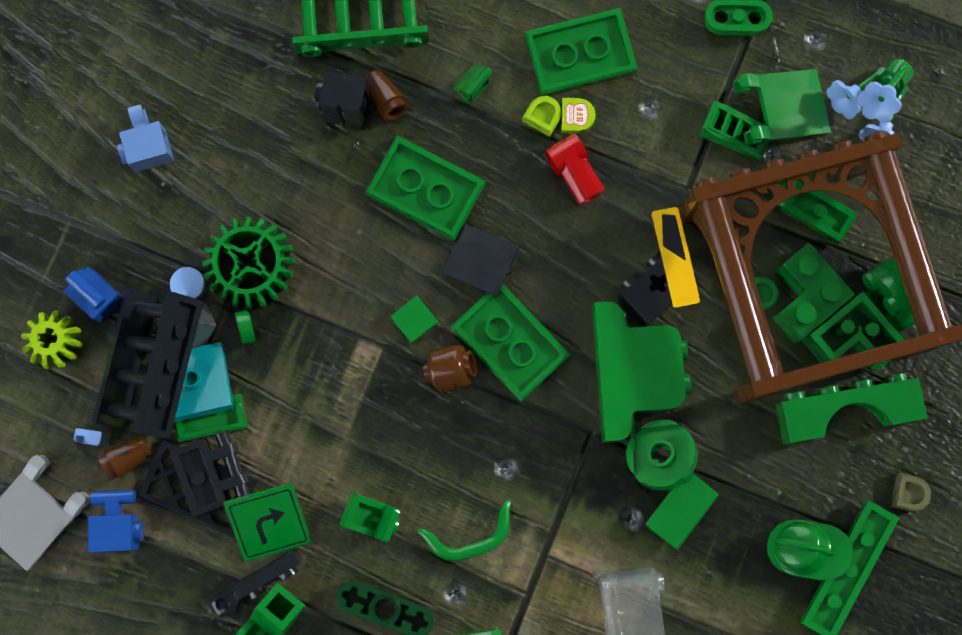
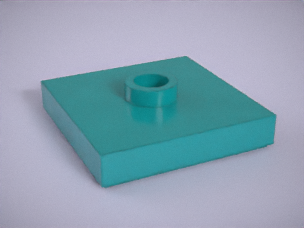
M222 342L192 348L174 422L234 409Z

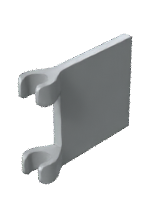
M45 455L33 456L26 464L22 473L0 497V547L26 571H29L74 518L91 502L90 496L86 492H76L63 507L35 482L51 465V461Z

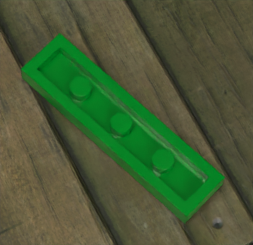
M865 500L847 533L853 546V560L850 568L836 579L821 581L799 623L820 635L838 634L900 519L899 517L870 500Z

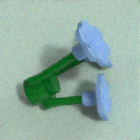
M894 59L886 68L879 67L873 75L859 85H852L850 87L845 86L840 80L834 81L827 88V96L832 100V108L837 113H842L849 120L853 119L861 111L862 106V114L867 119L876 118L880 121L878 126L868 124L865 126V129L859 132L858 136L862 141H865L864 138L866 136L885 131L886 136L894 134L892 131V120L902 107L901 100L908 91L906 85L914 76V70L908 62Z

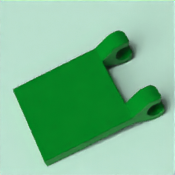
M817 69L759 75L746 73L739 76V80L732 82L736 94L758 90L766 126H754L750 131L745 132L744 139L747 145L828 135L831 133Z

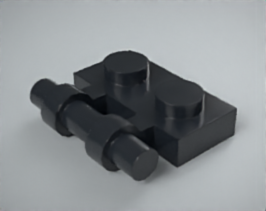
M228 431L215 435L219 448L209 451L206 439H201L170 451L193 517H198L224 507V501H227L225 491L234 489L237 498L250 494L247 483L250 482L246 472H242L236 455L239 453L237 444L232 443ZM223 459L229 478L220 481L214 462Z

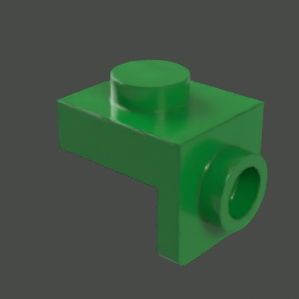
M351 492L339 525L388 543L391 536L398 529L400 509Z

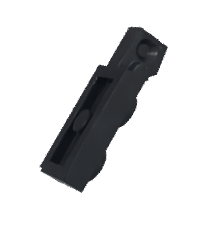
M295 548L291 549L212 597L209 601L218 617L222 618L236 612L240 599L246 595L252 600L267 591L268 587L266 584L278 577L280 582L296 574L299 571L296 566L303 559L298 550Z

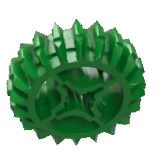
M245 217L244 226L242 227L237 219H233L231 221L232 230L229 231L224 225L219 227L223 234L220 239L216 235L210 236V240L216 245L215 248H204V252L212 257V259L202 261L204 268L212 269L204 274V278L206 281H215L212 283L210 290L213 293L222 290L219 298L223 302L228 301L232 297V306L239 308L244 299L246 308L253 309L254 299H257L259 305L265 307L267 302L264 296L269 294L276 301L279 299L274 291L277 287L287 291L288 286L282 279L283 277L293 279L294 274L290 270L285 269V267L296 265V261L294 258L285 256L291 254L294 249L292 245H283L288 237L285 233L276 235L278 227L275 224H271L265 230L266 221L262 218H259L255 227H253L251 217ZM245 238H259L257 242L253 241L247 248H238L233 245ZM269 244L273 246L276 256L273 273L263 265V259L267 254L265 249ZM226 254L234 260V268L230 273L232 278L229 282H227L223 272V261ZM237 255L244 259H253L261 271L254 267H245ZM253 277L266 281L255 288H238L241 283L245 284Z

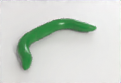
M508 499L502 504L498 513L497 529L486 539L459 548H449L444 546L433 533L426 529H418L417 533L435 555L446 561L458 562L488 553L500 546L507 537L510 530L511 500Z

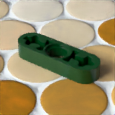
M356 580L347 581L336 592L337 605L344 612L402 634L428 635L433 628L434 616L426 606ZM353 587L358 588L357 595L368 599L369 592L376 594L370 602L369 614L362 612L365 604L355 602L352 607L348 606L347 598L343 596V592L351 591ZM381 599H389L395 605V614L389 619H381L375 612L376 603ZM401 604L409 607L405 612L408 615L416 616L418 611L423 612V619L428 622V626H421L418 631H414L412 629L413 623L405 619L402 620V626L396 625L394 622L401 614Z

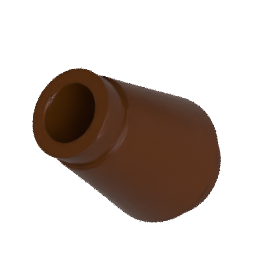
M375 70L365 77L364 81L379 117H383L388 122L401 117L406 112V97L381 70Z
M140 436L137 439L135 438L103 449L104 453L99 455L97 459L110 481L117 477L121 480L145 460L147 456L151 455L152 451L144 437Z

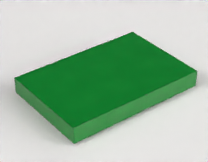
M621 7L524 32L540 96H549L638 72Z
M397 135L369 184L365 195L455 242L484 189L486 181Z
M504 284L497 297L486 293L450 326L453 332L520 403L571 355Z

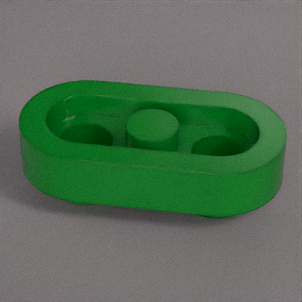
M714 0L706 9L704 23L710 32L717 35L757 36L768 29L772 22L773 13L770 6L762 0ZM716 15H722V16H724L725 19H726V22H724V23H719V22H717L716 19H715V16H716ZM749 16H755V17H757L758 20H759V23H758V24H752V23L748 20V17H749Z

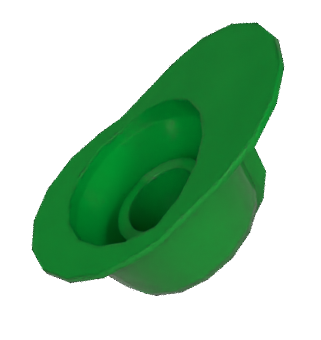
M787 520L775 527L770 533L767 542L768 556L772 564L781 572L793 576L815 580H833L842 576L850 568L853 560V546L848 536L839 528L828 524L806 520Z

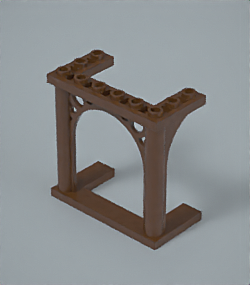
M885 131L873 133L864 138L865 142L854 145L851 140L843 141L831 146V151L821 154L818 153V150H810L799 154L796 161L784 163V159H777L764 164L763 170L752 173L749 168L740 169L730 173L729 179L716 182L715 177L701 180L695 183L696 188L690 191L679 208L682 224L690 221L695 222L711 250L751 383L732 392L736 405L764 398L785 389L897 358L900 360L929 352L962 340L961 324L953 327L951 325L896 152L903 146L899 132L887 136ZM839 170L838 182L829 183L826 180V174L828 173V176L831 177ZM866 174L865 183L861 188L851 189L848 186L847 178ZM801 181L803 188H795L794 182ZM874 183L877 190H874L873 193L878 198L875 201L870 200L866 194L872 189ZM770 191L773 197L772 200L764 202L755 192L765 195ZM818 191L846 196L870 211L883 227L897 264L919 336L783 374L752 271L751 254L756 232L763 219L774 207L793 196ZM737 199L749 200L756 206L757 216L745 218L739 215L734 209V201ZM733 223L747 227V235L740 238L738 233L739 227L734 229Z

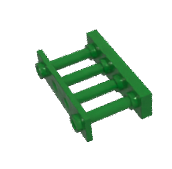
M301 0L304 36L292 37L296 53L302 54L305 57H316L326 51L402 45L404 48H417L422 46V43H429L427 25L417 26L415 0H402L404 27L384 29L382 0H368L371 30L354 32L350 31L348 0H335L337 33L317 35L315 0Z

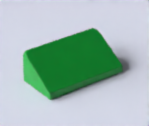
M693 473V477L688 483L671 489L648 519L646 526L678 551L718 498L719 494Z

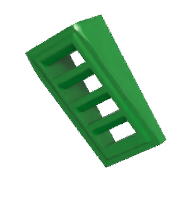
M715 100L710 106L699 133V137L759 161L762 160L769 143L768 141L757 144L755 149L747 145L745 140L744 143L738 140L743 127L750 131L752 127L764 124ZM718 117L724 119L720 130L714 128ZM730 122L737 124L732 136L726 134Z

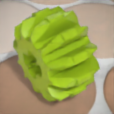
M53 311L50 317L46 313L41 312L38 314L39 323L32 320L27 321V325L32 331L31 333H22L21 338L30 341V343L26 344L22 350L27 354L32 353L30 357L31 363L37 365L42 362V367L50 370L54 363L57 367L64 368L66 365L65 357L71 360L77 359L76 354L71 350L73 347L81 348L83 345L82 342L74 339L81 333V329L79 327H72L74 321L72 317L66 316L62 318L61 313L58 311ZM57 336L56 343L47 344L48 338Z

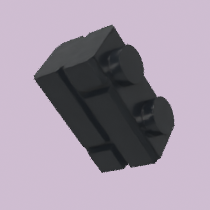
M327 72L323 82L318 81L315 90V102H319L318 110L324 112L329 124L343 126L346 123L347 127L363 130L366 127L371 103L364 78L350 75L344 78L343 74Z

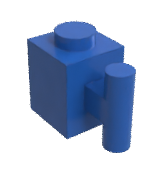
M88 266L85 270L81 269L77 272H71L65 280L69 286L63 292L93 320L101 324L123 301V296L102 276Z
M135 490L91 492V505H105V516H88V552L138 550L139 542L144 540V524L142 521H139V514L122 515V504H135Z

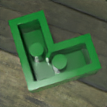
M808 242L775 270L797 297L772 319L795 344L808 336L850 300L855 293Z
M861 292L851 298L801 341L820 363L838 359L850 348L855 353H860L903 341L904 339L868 296ZM891 360L868 366L871 372L883 368Z

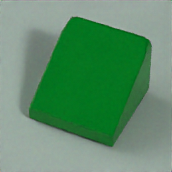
M473 65L453 86V90L467 103H473L492 82V70L486 66Z

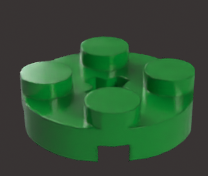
M659 419L644 424L640 428L641 431L634 438L632 437L627 445L626 460L631 472L643 486L653 490H671L679 487L681 484L688 483L693 477V471L698 461V450L692 436L685 428L672 420ZM661 447H665L666 451L671 453L670 457L663 463H660L658 459H653L654 454H658Z

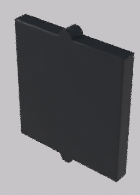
M466 224L456 245L451 246L452 254L442 273L449 278L497 297L506 276L512 273L511 266L520 249V245Z

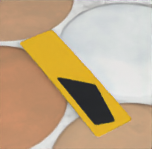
M677 207L653 211L651 215L673 307L677 308L699 303L700 298L679 210Z

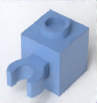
M141 104L129 107L128 113L134 128L119 132L122 144H118L117 148L122 163L128 164L135 172L174 162L167 132L161 123L157 121L149 124L146 110H143Z

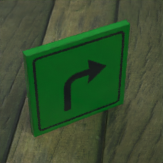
M292 482L224 501V507L244 562L312 543Z

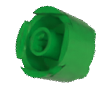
M893 255L862 275V281L867 288L865 294L899 333L913 326L915 321Z

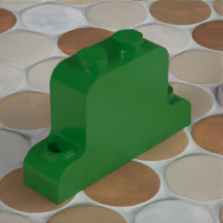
M594 302L592 318L602 443L619 442L627 438L630 433H635L634 413L671 411L681 406L685 401L686 395L691 394L690 375L684 374L683 361L688 360L687 341L681 340L679 331L673 326L662 325L630 328L627 327L625 310H621L616 303Z

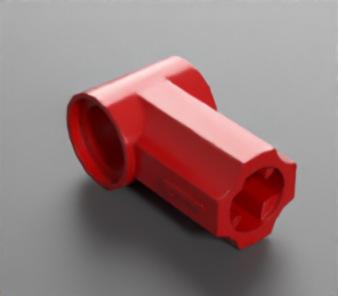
M575 133L544 150L550 166L558 176H562L579 206L594 200L605 191V188L588 162L589 157L583 143Z

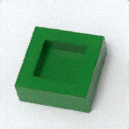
M417 295L390 316L411 344L415 343L439 323Z

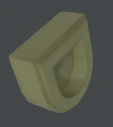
M897 473L891 507L905 511L924 509L931 500V489L928 483L916 476Z

